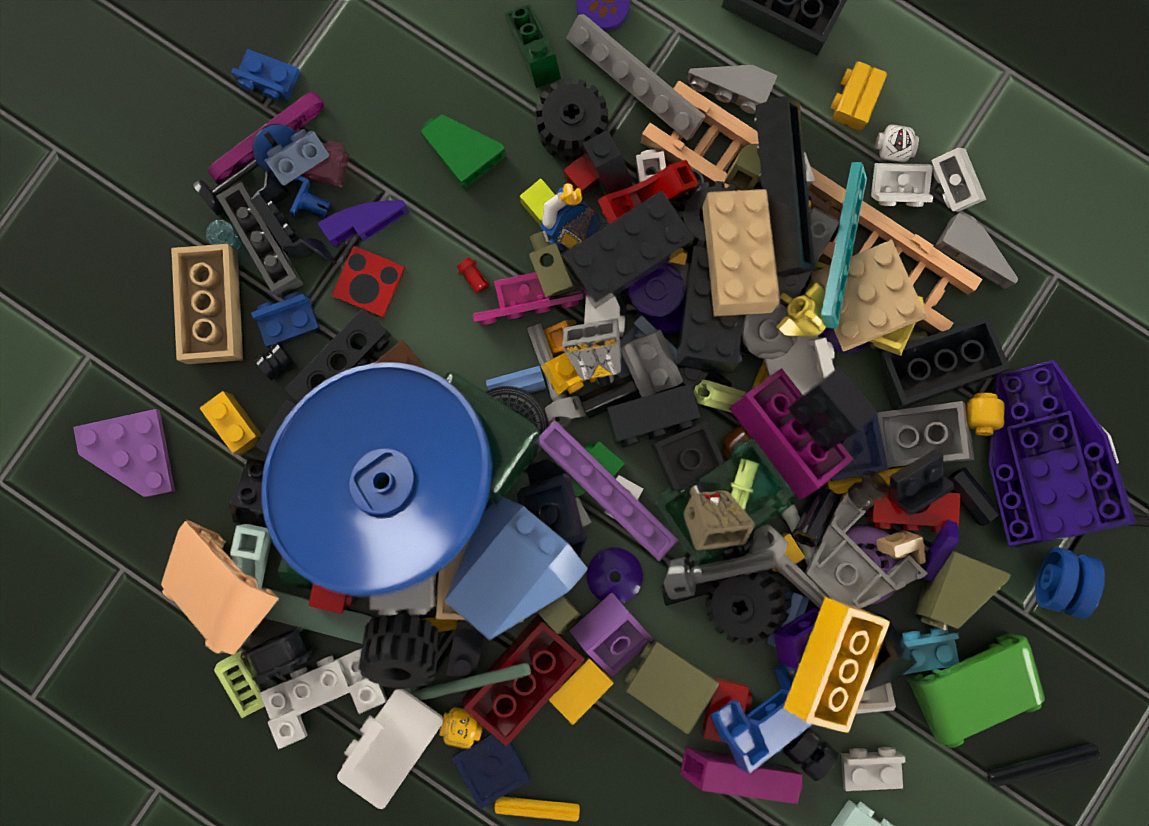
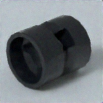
M810 727L803 731L800 737L793 739L783 748V753L795 764L801 763V769L814 781L823 778L833 768L839 757V753L826 741L820 742V736Z

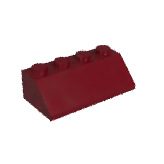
M538 614L486 672L527 663L530 667V674L470 689L462 698L463 709L507 746L585 658L562 634H557Z

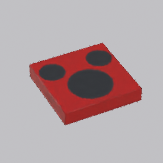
M353 245L331 296L357 308H364L367 312L384 318L405 271V267Z

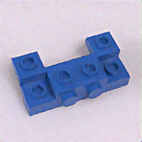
M783 664L774 669L782 689L748 715H745L740 703L735 700H731L711 715L721 741L729 744L738 768L749 773L772 755L781 752L785 745L793 739L800 737L803 731L812 725V723H808L784 709L797 671Z

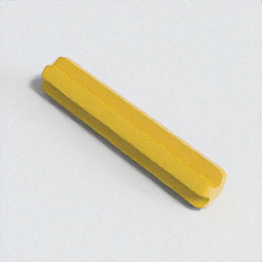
M498 796L495 800V813L575 822L579 819L580 807L578 804Z

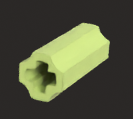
M702 380L694 389L697 404L730 413L732 412L729 408L746 395L744 391L707 380Z

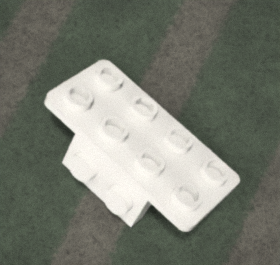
M818 335L814 337L797 336L794 346L784 356L775 359H764L769 377L782 368L802 394L834 371L832 363L834 350L832 344L827 342L826 338H818Z
M397 688L374 719L369 716L360 729L364 734L360 741L354 739L344 754L348 758L337 775L338 780L378 809L385 808L441 727L443 717L406 690Z

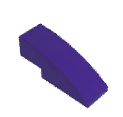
M403 200L370 202L337 212L318 222V225L329 242L334 247H337L357 233L365 242L410 211Z

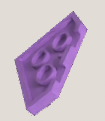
M153 409L73 427L78 455L143 497H151L175 491L160 410Z

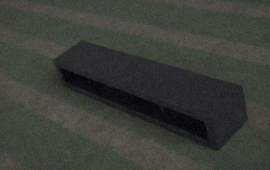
M785 95L755 105L756 116L754 119L758 132L757 154L760 158L761 167L759 180L762 190L767 192L776 275L783 278L815 271L800 103Z

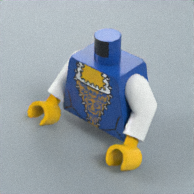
M565 184L563 188L560 187L557 194L545 202L541 229L552 237L549 242L550 244L556 243L560 253L563 252L565 247L568 249L573 248L609 224L607 220L581 202L580 188L573 191L571 184Z

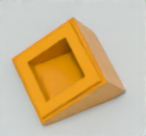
M564 320L544 329L553 356L565 352L562 346L564 328L577 326L575 320Z

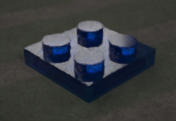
M492 734L472 744L469 749H464L452 756L479 809L530 781V776L512 743L510 742L505 746Z

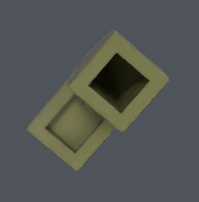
M757 144L747 145L740 151L730 167L724 183L732 184L740 191L752 190L757 182L760 183L759 173L761 167L760 158L757 154Z

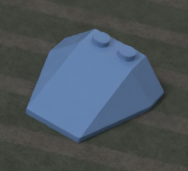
M499 495L481 515L447 594L445 603L486 638L491 640L568 593L588 568L566 541L524 506Z

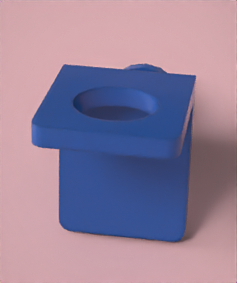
M302 176L293 179L292 182L301 185V188L291 207V217L296 218L299 210L304 208L325 219L328 214L327 210H330L332 202L310 194V182L308 179Z

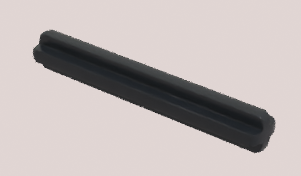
M1090 743L989 770L987 778L990 785L996 788L1099 760L1101 755L1097 745Z

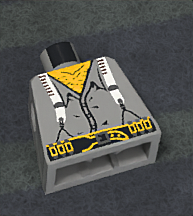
M618 318L564 328L562 346L579 377L582 379L596 378L600 386L611 384L614 380L613 374H618L621 371Z

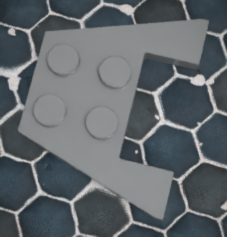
M845 493L841 497L804 573L830 599L861 609L881 599L880 597L894 590L897 591L905 587L906 584L926 576L927 572L908 555L901 558L885 574L846 535V531L866 511L848 493Z

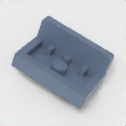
M302 129L290 137L292 142L284 148L279 144L267 152L269 157L264 161L282 185H286L329 157V153L314 131L310 130L306 133Z

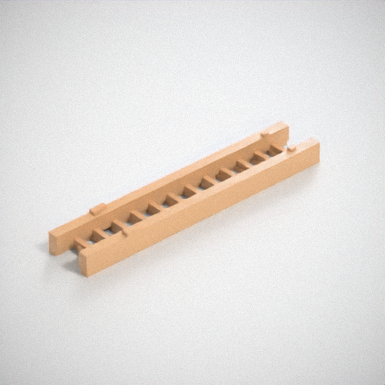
M679 80L673 89L706 116L704 122L709 124L710 127L693 151L681 142L683 137L674 130L670 136L651 123L642 133L641 143L650 149L657 150V152L664 151L665 159L672 164L687 159L690 167L702 174L704 183L708 182L709 187L715 186L716 181H725L727 176L726 170L742 147L758 144V132ZM721 132L732 139L733 142L715 166L704 159L703 156ZM811 167L816 181L807 186L809 190L826 202L829 200L832 203L831 206L842 212L846 189ZM724 183L725 188H728L729 185ZM862 201L858 223L872 232L857 254L870 249L879 236L885 241L892 240L899 255L901 252H904L917 261V264L909 274L912 285L925 267L939 275L941 278L923 305L926 318L915 324L931 335L950 329L954 323L933 310L932 306H936L944 294V288L948 282L966 294H970L977 289L982 279L934 248V245L919 235H914ZM837 235L832 242H828L819 258V261L824 264L831 265Z

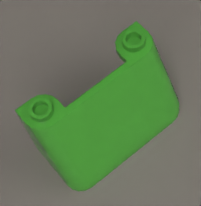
M1006 633L996 638L999 645L995 643L988 645L990 649L942 671L938 669L933 670V674L924 678L921 673L907 678L937 743L947 745L948 748L957 747L964 743L963 739L1024 711L1033 712L1042 707L1041 703L1045 700L1032 649L1026 637Z

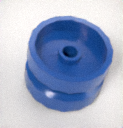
M1054 547L1043 559L1036 579L1035 596L1039 607L1056 612L1062 610L1064 614L1080 619L1089 617L1097 608L1102 596L1105 580L1103 563L1098 558L1082 554L1077 556L1073 551Z

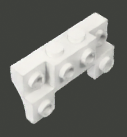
M361 649L334 660L333 655L316 662L318 667L310 671L307 670V667H303L290 673L292 679L260 693L270 718L268 725L278 749L308 736L301 718L302 713L340 696L351 693L359 714L388 701L380 684L368 681V678L360 674L358 666Z

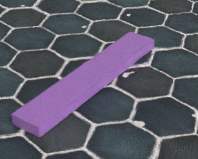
M556 421L535 440L658 561L679 541Z

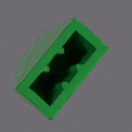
M443 114L438 118L433 117L429 119L420 131L424 141L463 189L467 188L507 157L505 147L501 143Z

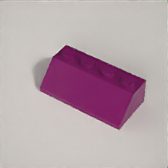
M781 368L744 395L729 409L801 500L819 489L851 462L853 458L841 443L825 453L787 408L803 394Z

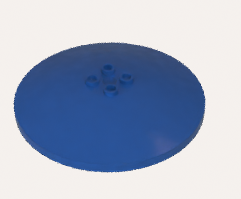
M384 362L362 365L343 371L310 391L288 414L272 441L265 461L261 488L263 513L269 534L282 557L293 569L311 582L331 591L361 597L381 596L396 593L417 585L447 565L460 552L478 525L485 508L491 480V457L487 436L478 415L466 398L449 382L426 369L403 363ZM383 476H389L390 482L388 486L381 490L378 489L379 479Z

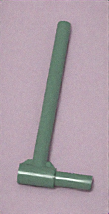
M527 663L419 690L418 688H404V690L420 701L527 676L530 674V667Z

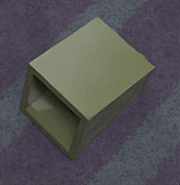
M952 551L934 580L925 581L914 613L922 616L921 622L946 631L948 626L959 629L1009 580L1011 574Z
M654 639L652 644L647 642L639 655L642 661L637 669L632 667L624 679V682L627 683L625 687L626 692L683 732L689 734L718 687L719 682L710 673Z

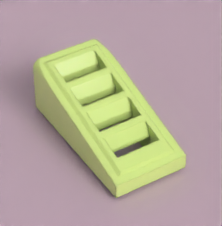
M239 651L218 662L214 671L241 718L265 705L260 695L263 692L260 684L257 685L255 680L252 681L251 677L254 675V672L247 658H242L241 654H243V651ZM236 665L239 666L238 669L228 673V669ZM244 675V679L235 684L233 683V679ZM247 685L251 687V689L241 694H238L237 692L238 690L244 688ZM253 695L256 696L257 699L245 705L243 704V700Z

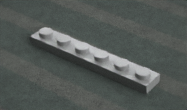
M578 15L566 39L686 140L691 139L706 116L586 15Z

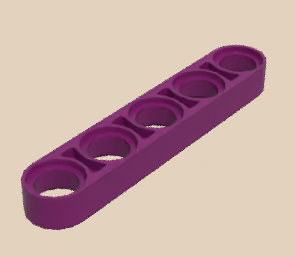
M316 92L307 93L216 160L208 169L209 175L216 184H222L255 160L252 144L255 135L262 128L270 124H283L296 131L317 116L324 109L325 103Z

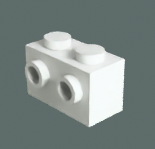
M956 148L932 160L934 177L943 187L945 192L943 193V198L949 209L961 211L986 200L966 149Z

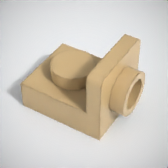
M903 530L876 540L878 551L888 554L892 558H904L910 555L918 564L926 562L925 545L922 536Z

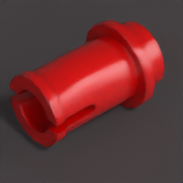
M468 257L457 265L459 269L458 274L463 275L474 290V293L478 294L486 289L490 283L476 266L477 261Z

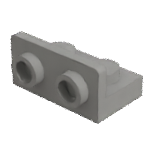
M661 330L634 338L621 347L623 359L628 365L635 381V386L642 398L653 395L655 392L678 386L683 382Z

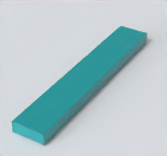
M862 162L851 163L821 313L826 328L837 329L867 180Z

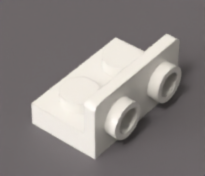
M880 747L878 752H867V749L853 748L849 750L850 753L841 754L843 789L845 791L903 788L901 763H905V756L896 751V748Z

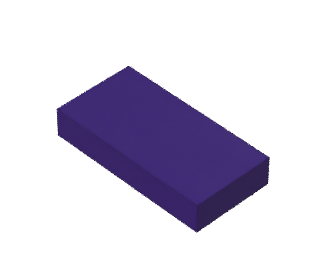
M947 520L926 552V562L921 564V567L927 572V575L922 578L929 581L934 580L959 541L958 525L956 522Z

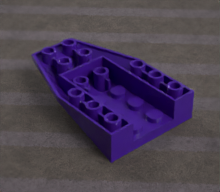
M1050 360L997 375L995 394L998 396V399L1004 402L1005 415L1004 426L999 430L993 431V435H991L989 467L1008 545L1018 548L1136 524L1108 435L1057 362Z

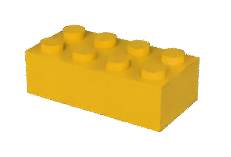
M825 597L784 709L808 723L848 733L890 621L863 609Z

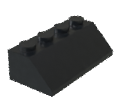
M989 316L907 343L901 356L889 351L881 353L884 385L894 410H899L984 381L1010 369Z

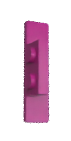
M536 272L495 280L494 283L500 308L473 313V321H480L481 325L497 322L496 317L507 315L508 319L523 317L524 312L529 310H535V314L551 311V306L562 304V308L579 305L578 300H582L584 297L583 293L578 291L548 299L545 297Z

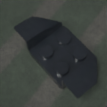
M265 170L264 187L258 190L250 201L280 246L294 259L307 258L316 252L326 261L337 264L322 241L313 238L300 239L295 230L291 229L286 222L287 218L281 209L276 206L277 203L291 194L285 185L279 182L272 170Z
M549 459L526 466L530 485L521 488L517 492L519 504L524 506L566 541L578 557L581 558L587 537H583L585 533L569 477L571 475Z

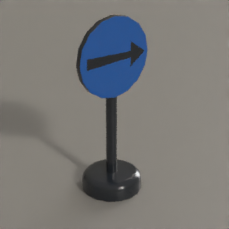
M270 124L262 128L255 135L252 144L254 161L214 190L203 180H197L192 185L211 210L219 216L224 211V208L217 195L259 165L264 170H270L264 161L269 157L267 152L279 144L283 148L292 142L290 137L296 134V132L291 127L283 124Z

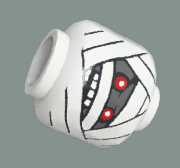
M892 124L885 128L884 133H878L875 149H879L880 158L884 161L905 163L909 158L915 157L919 137L915 136L914 130L910 127Z

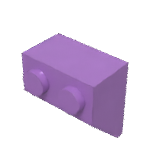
M613 593L602 600L599 605L570 630L585 652L611 677L638 655L647 642L651 643L654 640Z

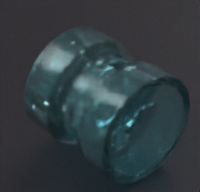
M215 220L207 227L206 238L210 244H229L235 250L240 247L241 238L236 229L227 221Z

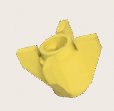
M816 283L806 293L810 298L799 296L792 299L784 292L780 296L788 305L789 317L786 316L776 326L784 335L814 337L824 331L826 326L821 313L825 291L819 284Z

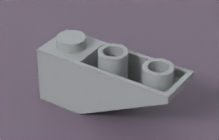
M754 65L692 68L688 72L686 83L690 84L696 91H707L714 94L722 102L735 103L743 111L754 114L756 113L755 105L767 101L777 75Z

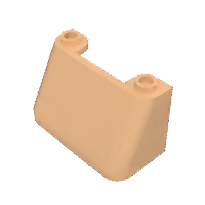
M186 520L178 530L161 582L164 588L162 593L180 607L207 639L205 644L216 653L223 651L234 655L279 598L269 589L265 591L257 588V580L246 575L222 550L226 541L219 534Z

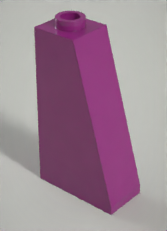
M685 746L680 775L700 790L798 804V798L803 789V775L787 766L763 762L749 773L738 768L733 755Z

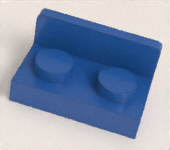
M247 49L239 69L233 68L231 74L237 80V85L246 90L253 91L254 88L262 91L264 96L272 100L278 101V98L288 101L300 71L297 67Z
M299 292L286 295L284 301L276 304L273 302L261 304L257 307L258 310L251 312L252 318L258 323L267 348H270L275 342L281 344L320 330L310 298Z

